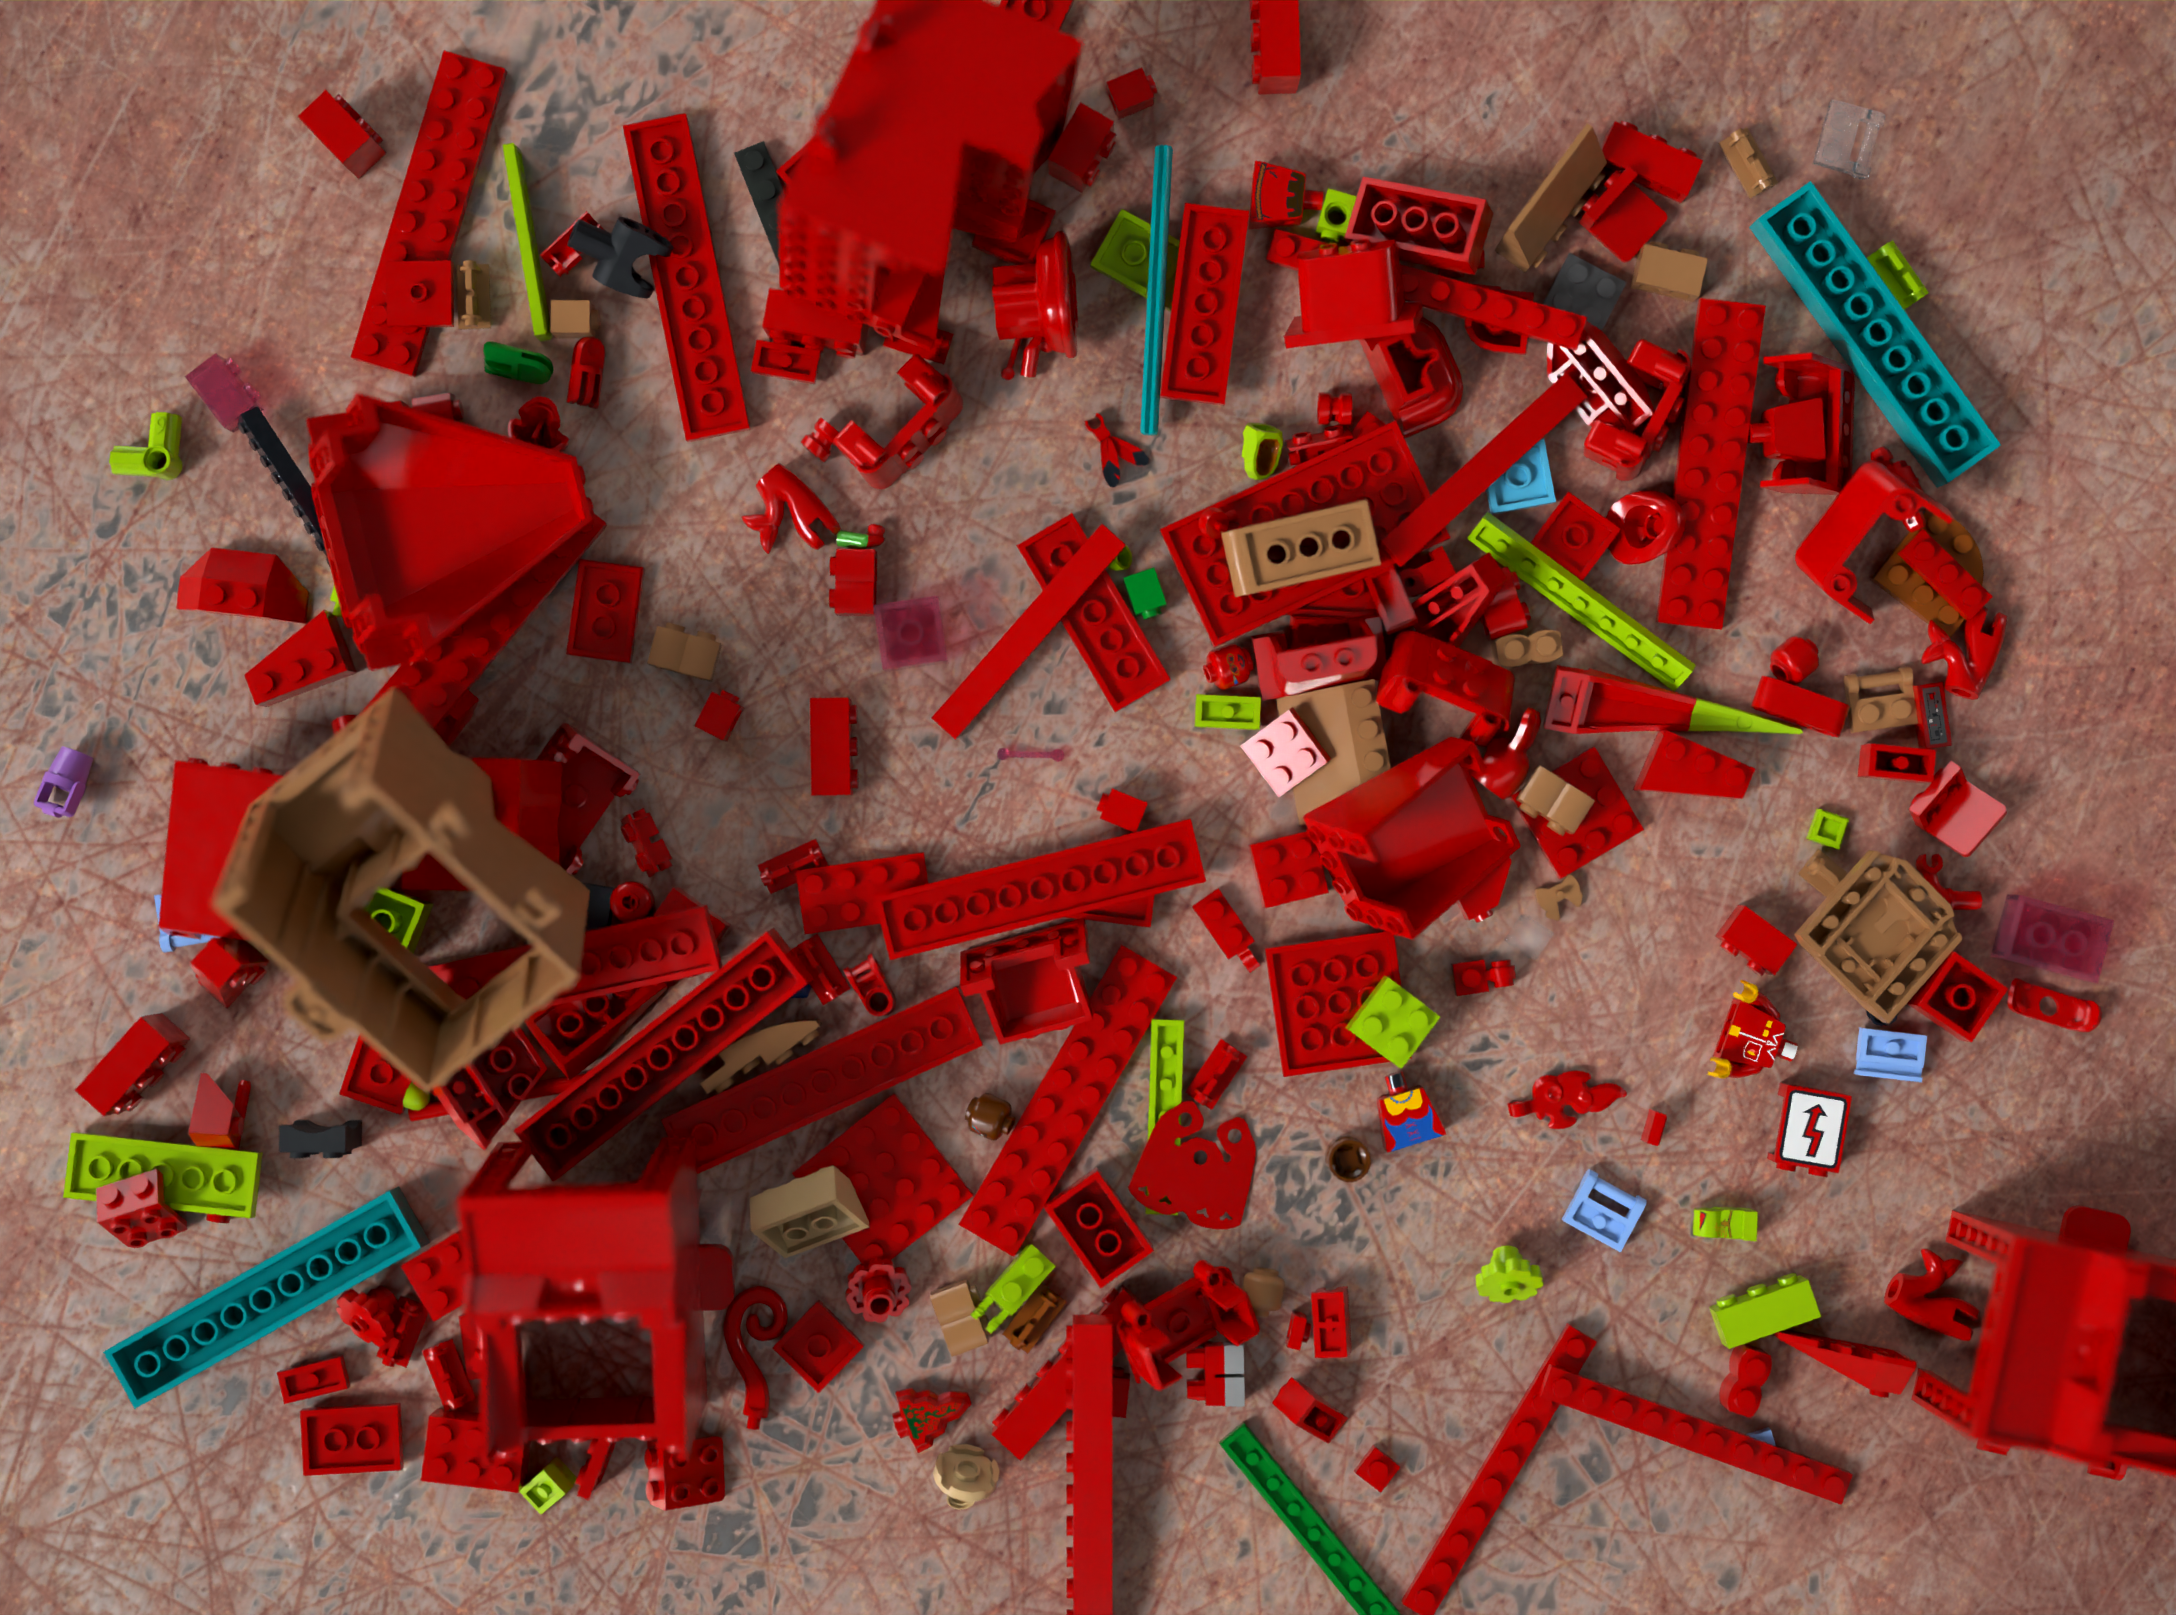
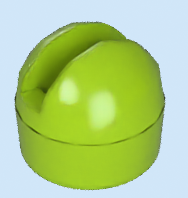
M1126 546L1118 555L1119 561L1116 557L1109 565V569L1120 571L1131 566L1132 554L1129 547Z
M412 1082L405 1093L403 1107L411 1110L425 1108L430 1101V1093H426Z

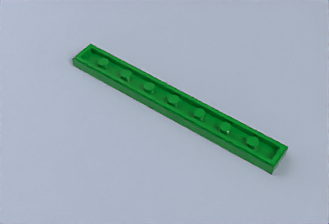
M1244 1421L1219 1441L1220 1446L1359 1615H1402Z

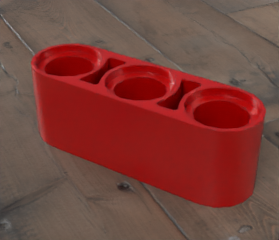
M1761 676L1751 705L1753 709L1837 738L1841 735L1850 706L1843 702L1768 676Z

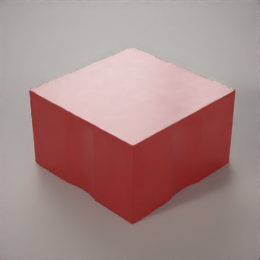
M468 758L491 778L494 819L559 866L560 846L557 825L561 809L562 762L517 758ZM431 848L423 854L422 859L414 868L410 870L405 868L402 871V889L476 891Z

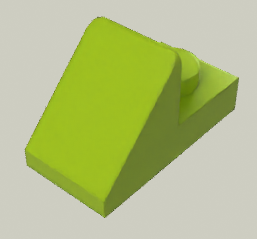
M555 1457L519 1492L540 1514H543L574 1486L576 1476L559 1458Z

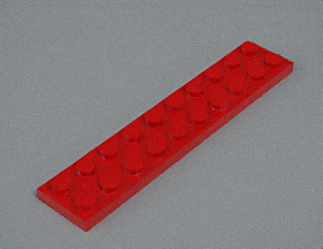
M443 51L352 350V359L415 378L430 327L389 328L387 326L386 261L451 260L508 71L505 68Z
M686 113L623 125L642 224L666 238L674 247L669 257L656 254V256L649 255L685 439L687 442H693L751 430L688 116Z
M1706 298L1698 299L1690 359L1691 367L1687 382L1672 499L1681 506L1686 514L1685 531L1679 542L1664 555L1656 622L1722 630L1766 305Z
M594 513L591 522L412 665L410 663L400 665L359 715L395 687L435 731L607 527V523Z
M1187 819L876 896L874 899L889 960H894L1204 883L1206 878L1192 821Z
M707 904L584 931L578 980L569 989H561L557 992L550 1003L544 1008L720 970L723 965ZM533 943L433 964L427 967L466 1001L536 946Z
M1121 944L1089 999L1093 1020L1073 1026L958 1225L1015 1257L1042 1211L1044 1204L1049 1199L1152 1019L1173 986L1177 976Z
M956 986L661 1119V1122L668 1137H695L697 1174L977 1049L983 1046V1042Z

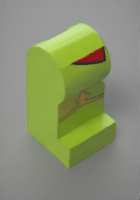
M1736 1207L1694 1208L1693 1235L1757 1241L1758 1212L1751 1208Z

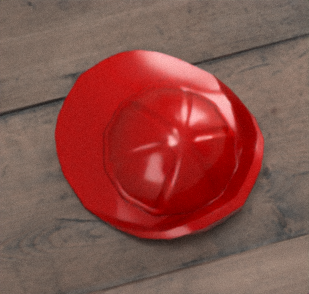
M1638 491L1624 495L1612 504L1606 515L1607 520L1621 529L1608 546V549L1613 558L1622 564L1632 565L1651 561L1668 552L1679 542L1685 531L1686 514L1674 499L1664 493Z

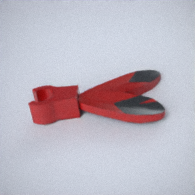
M1096 413L1095 417L1100 420V426L1093 429L1088 425V421H1085L1084 425L1086 430L1093 433L1099 443H1101L1100 454L1103 476L1107 484L1115 488L1120 479L1118 457L1136 466L1147 465L1149 459L1140 448L1122 439L1110 436V432L1104 425L1103 417Z

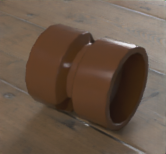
M1351 1136L1337 1137L1331 1141L1325 1152V1162L1332 1174L1339 1180L1356 1182L1362 1179L1369 1171L1371 1165L1370 1154L1357 1138Z

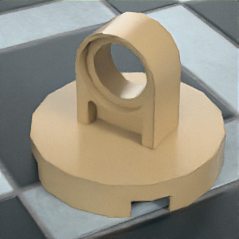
M968 1444L950 1446L948 1452L943 1454L941 1452L938 1455L933 1475L938 1487L946 1493L947 1503L950 1507L958 1510L970 1508L975 1501L985 1499L994 1492L1000 1471L994 1458L991 1462L989 1458L983 1455V1449Z

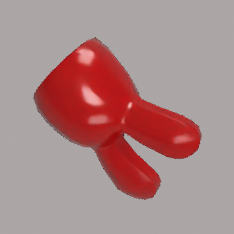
M1530 707L1526 709L1513 740L1498 737L1490 741L1487 745L1488 750L1482 758L1486 767L1483 772L1468 769L1473 778L1503 800L1511 797L1527 777L1530 766L1526 752L1533 744L1541 725L1540 712Z

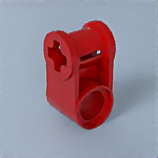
M872 953L867 955L865 961L852 968L847 966L843 969L849 983L870 1014L885 1016L894 1010L896 1006L895 995L885 979L886 977L881 966ZM868 970H871L870 972H868L867 974H865V975H863V976H861V977L859 978V975H861L862 973H864V972H866V971H868ZM879 992L884 993L889 1000L887 1008L883 1011L876 1010L872 1005V998Z

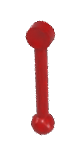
M1022 338L1015 339L1007 367L1001 371V377L1004 380H1011L1015 375L1013 366Z

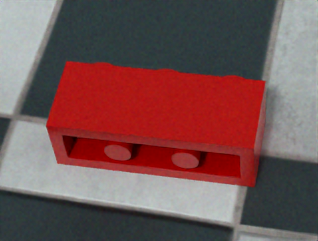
M1614 121L1601 146L1607 161L1603 169L1612 173L1618 170L1622 174L1630 166L1638 174L1633 180L1634 183L1679 203H1682L1688 196L1703 160L1696 158L1697 154L1687 148L1676 149L1667 145V140L1658 135L1651 134L1647 136L1639 132L1635 125L1626 121H1621L1620 123Z
M849 697L810 698L811 796H853V789H858L859 787L858 769H853L852 756H858V738L852 737V724H857L858 712L857 705H851Z

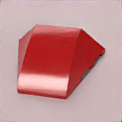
M520 1026L515 1029L512 1027L503 1034L495 1046L484 1048L467 1067L461 1066L453 1072L451 1078L444 1085H436L432 1089L456 1126L478 1146L486 1150L495 1135L510 1119L509 1117L545 1073L547 1067Z

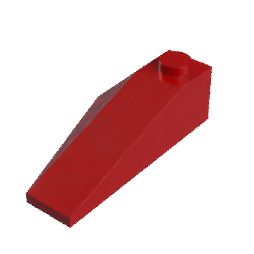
M665 982L542 1008L525 1020V1024L550 1059L571 1080L593 1063L668 986Z
M1786 1329L1772 1334L1781 1341L1868 1388L1869 1394L1889 1398V1393L1901 1395L1916 1369L1917 1362L1898 1350Z

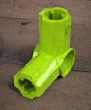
M167 412L151 413L148 447L114 446L110 452L109 459L112 473L126 476L159 477L163 480H173L178 477L182 471V461L179 457L182 417ZM166 457L165 466L158 469L159 461L161 458Z

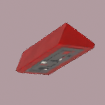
M1943 682L1913 686L1918 724H1915L1918 747L1933 749L1952 746Z

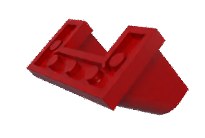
M1359 239L1351 242L1350 246L1338 247L1337 243H1329L1319 246V250L1300 252L1297 256L1301 316L1294 317L1284 335L1286 349L1415 333L1423 315L1422 301L1405 303L1396 239L1370 243V239Z
M1379 613L1347 619L1350 639L1287 650L1284 631L1251 636L1262 701L1374 679V681L1380 680L1381 670L1387 662Z
M1081 918L960 952V988L964 997L980 993L999 1045L1023 1038L1031 1039L1042 1033L1064 1030L1072 1025L1093 1020L1092 1007L1080 965L1090 963L1088 928L1085 919Z

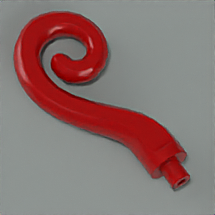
M754 1286L740 1292L729 1305L724 1319V1338L727 1349L745 1384L742 1414L748 1416L746 1428L759 1430L761 1418H768L770 1395L764 1375L744 1345L741 1336L742 1317L746 1309L753 1304L761 1303L771 1308L774 1320L769 1327H762L756 1314L749 1315L746 1321L747 1332L751 1337L763 1342L780 1336L786 1327L788 1319L787 1307L782 1297L774 1290L764 1286Z

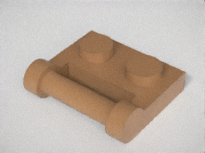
M1901 667L1895 672L1857 677L1856 674L1844 676L1846 703L1850 706L1848 716L1851 733L1918 724L1911 667ZM1899 684L1900 694L1859 699L1858 692L1860 689Z

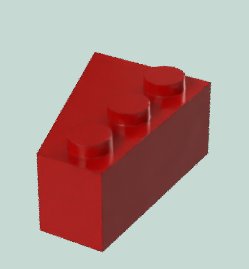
M323 610L245 673L244 676L255 705L268 707L356 674L357 671L336 616L332 615L330 611Z
M1662 730L1658 731L1633 790L1723 799H1743L1755 768L1673 732Z

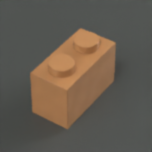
M1649 242V245L1644 244L1638 251L1630 288L1694 302L1700 296L1708 258L1700 257V253L1695 250L1681 249L1678 252L1668 249V245L1664 243Z

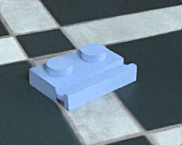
M1859 1027L1856 1052L1857 1064L1854 1074L1922 1082L1923 1078L1921 1075L1922 1068H1924L1927 1036Z

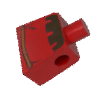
M1255 161L1248 229L1300 225L1303 209L1322 211L1324 192L1305 190L1306 174L1303 172L1262 161Z

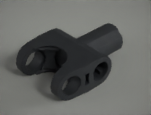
M626 217L618 218L612 233L578 219L567 246L599 260L592 274L595 280L618 292L639 298H650L654 287L642 279V276L634 270L632 266L634 261L640 256L648 254L669 257L674 248L666 238L654 230Z

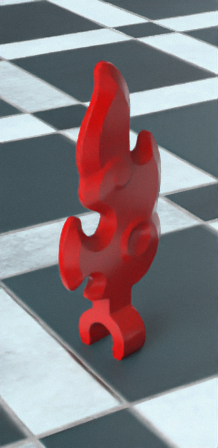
M1572 1070L1557 1076L1544 1075L1539 1077L1534 1082L1532 1088L1533 1099L1510 1102L1507 1105L1509 1116L1521 1117L1536 1113L1537 1118L1540 1120L1544 1119L1545 1116H1549V1128L1565 1129L1577 1122L1576 1117H1569L1564 1113L1563 1109L1566 1105H1570L1579 1114L1600 1112L1609 1107L1616 1099L1625 1097L1627 1092L1619 1085L1613 1083H1603L1588 1087L1586 1082L1591 1079V1074Z

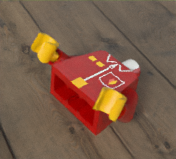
M1740 980V983L1744 984L1743 992L1741 994L1733 993V996L1737 999L1732 1000L1713 1054L1714 1057L1710 1058L1711 1061L1716 1062V1069L1714 1072H1708L1709 1076L1723 1079L1726 1077L1741 1078L1759 1074L1763 1067L1771 1068L1776 1057L1791 1062L1796 1055L1798 1044L1783 1038L1786 1025L1780 1022L1778 1010L1767 996L1758 991L1756 985L1745 980Z

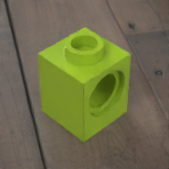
M1328 188L1315 233L1321 234V238L1328 242L1339 243L1340 240L1346 241L1344 237L1357 196ZM1335 211L1339 212L1344 216L1345 222L1340 225L1332 224L1328 219V214Z

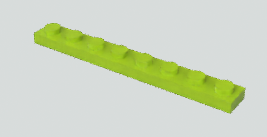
M1488 511L1467 537L1470 542L1485 553L1490 552L1496 561L1504 567L1508 566L1511 572L1515 571L1519 578L1674 692L1695 669L1696 665Z

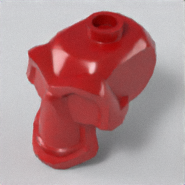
M533 397L519 408L518 413L521 419H510L508 423V437L559 452L565 451L569 445L570 439L558 430L561 420L557 407L547 397Z

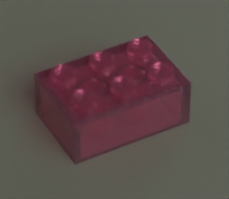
M2007 894L1991 957L2082 982L2098 984L2114 920L2022 895Z

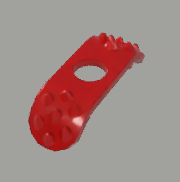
M2019 978L2012 980L2007 991V1004L2011 1011L2065 1029L2090 1032L2096 1029L2102 1019L2101 1007L2094 1001L2079 999L2027 983ZM2044 997H2050L2056 1003V1012L2051 1016L2045 1015L2040 1010L2039 1004Z

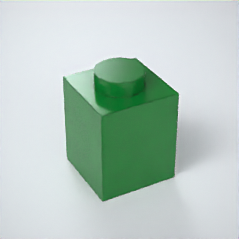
M1155 567L1124 577L1123 581L1135 617L1142 615L1143 619L1147 620L1161 615V608L1166 607L1167 603Z

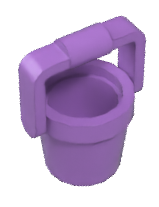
M62 746L49 770L43 776L42 783L34 799V805L41 808L44 814L57 818L62 816L72 817L86 790L85 785L93 758ZM54 787L70 792L64 807L48 802Z

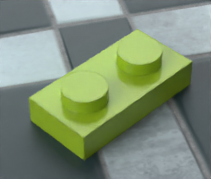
M1196 694L1194 727L1260 730L1261 697Z

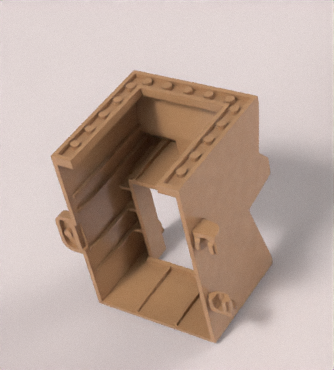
M394 687L249 805L212 906L297 979L288 988L284 998V1008L289 1015L316 1038L323 1041L336 1040L353 1028L427 1093L436 1085H444L451 1078L453 1072L461 1066L467 1067L484 1048L495 1046L503 1034L513 1027L515 1029L521 1026L528 1015L536 1008L542 1009L547 1006L553 999V996L561 989H569L576 983L579 978L580 961L582 959L581 953L590 890L575 877L494 819L491 778L471 759L451 752L406 697ZM430 848L536 946L466 1001L363 909L377 890L390 887L397 879L398 874L405 868L408 870L414 868L422 859L423 854Z

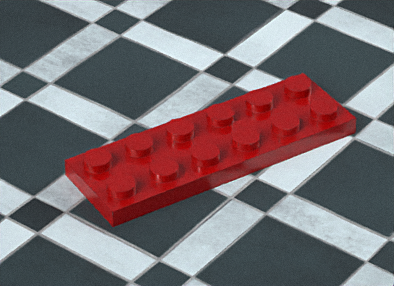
M1185 203L1160 398L1225 405L1249 211Z
M1073 513L1016 546L1041 589L1044 590L1088 539ZM1105 570L1061 620V623L1113 711L1116 713L1171 679L1108 572Z

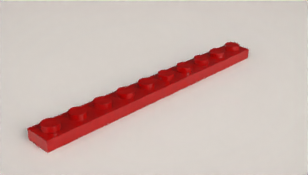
M1275 229L1266 261L1267 263L1298 271L1297 256L1300 252L1319 250V246L1328 243ZM1400 264L1405 302L1422 301V307L1575 351L1578 349L1587 321L1585 316Z
M1566 1324L1401 1600L1403 1605L1420 1615L1435 1614L1560 1405L1538 1395L1548 1365L1552 1364L1578 1374L1596 1345V1340L1570 1324Z
M1552 1364L1548 1365L1538 1392L1540 1397L1840 1505L1843 1503L1853 1476L1847 1470L1783 1447L1769 1444L1744 1433Z

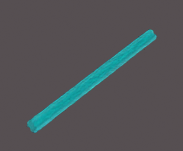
M1157 145L1154 157L1140 425L1141 433L1147 436L1157 435L1159 425L1173 150L1169 145Z

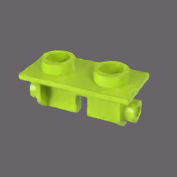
M1893 240L1867 257V260L1903 310L1929 293Z

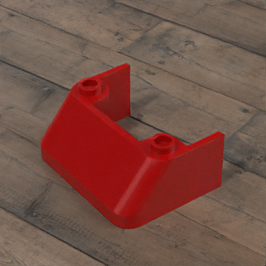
M1813 352L1764 357V364L1778 368L1775 376L1776 388L1783 396L1789 398V404L1822 398L1826 459L1814 464L1798 463L1789 460L1780 461L1773 470L1772 480L1760 481V487L1780 493L1838 495L1852 477L1855 377L1852 368L1849 365Z
M1867 461L1858 467L1795 551V561L1799 569L1829 597L1871 625L1874 621L1872 609L1852 596L1857 588V579L1855 574L1843 565L1883 512L1895 520L1904 521L1912 518L1923 506L1949 525L1953 521V517L1949 509L1881 462Z

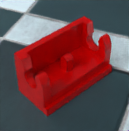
M1348 1286L1337 1287L1334 1290H1326L1325 1287L1318 1288L1315 1292H1311L1315 1358H1347L1352 1352Z

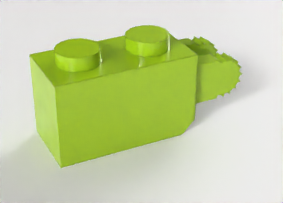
M1032 1244L1027 1245L985 1292L986 1297L974 1309L971 1316L975 1320L978 1319L994 1302L1001 1311L989 1321L986 1327L988 1332L993 1333L1007 1316H1012L1056 1266Z

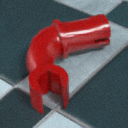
M1939 853L1931 855V867L1926 862V854L1918 856L1915 864L1916 869L1952 906L1953 910L1981 909L1982 894L1980 891H1953L1951 888L1944 889L1940 885L1937 872L1943 867V859Z

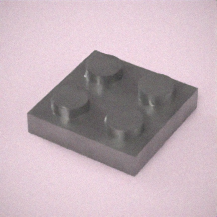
M1569 253L1543 305L1585 316L1589 323L1603 330L1627 282Z

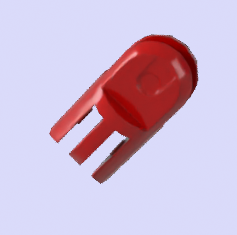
M594 336L583 337L574 346L566 402L570 404L576 403L585 407L588 405L590 408L598 409L606 352L601 340Z

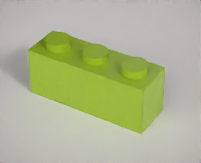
M1791 1273L1779 1277L1776 1284L1767 1287L1766 1284L1752 1286L1747 1289L1748 1293L1742 1296L1735 1297L1732 1294L1717 1299V1304L1710 1306L1709 1309L1721 1343L1728 1349L1820 1318L1821 1314L1809 1280L1801 1275L1797 1276L1796 1273Z

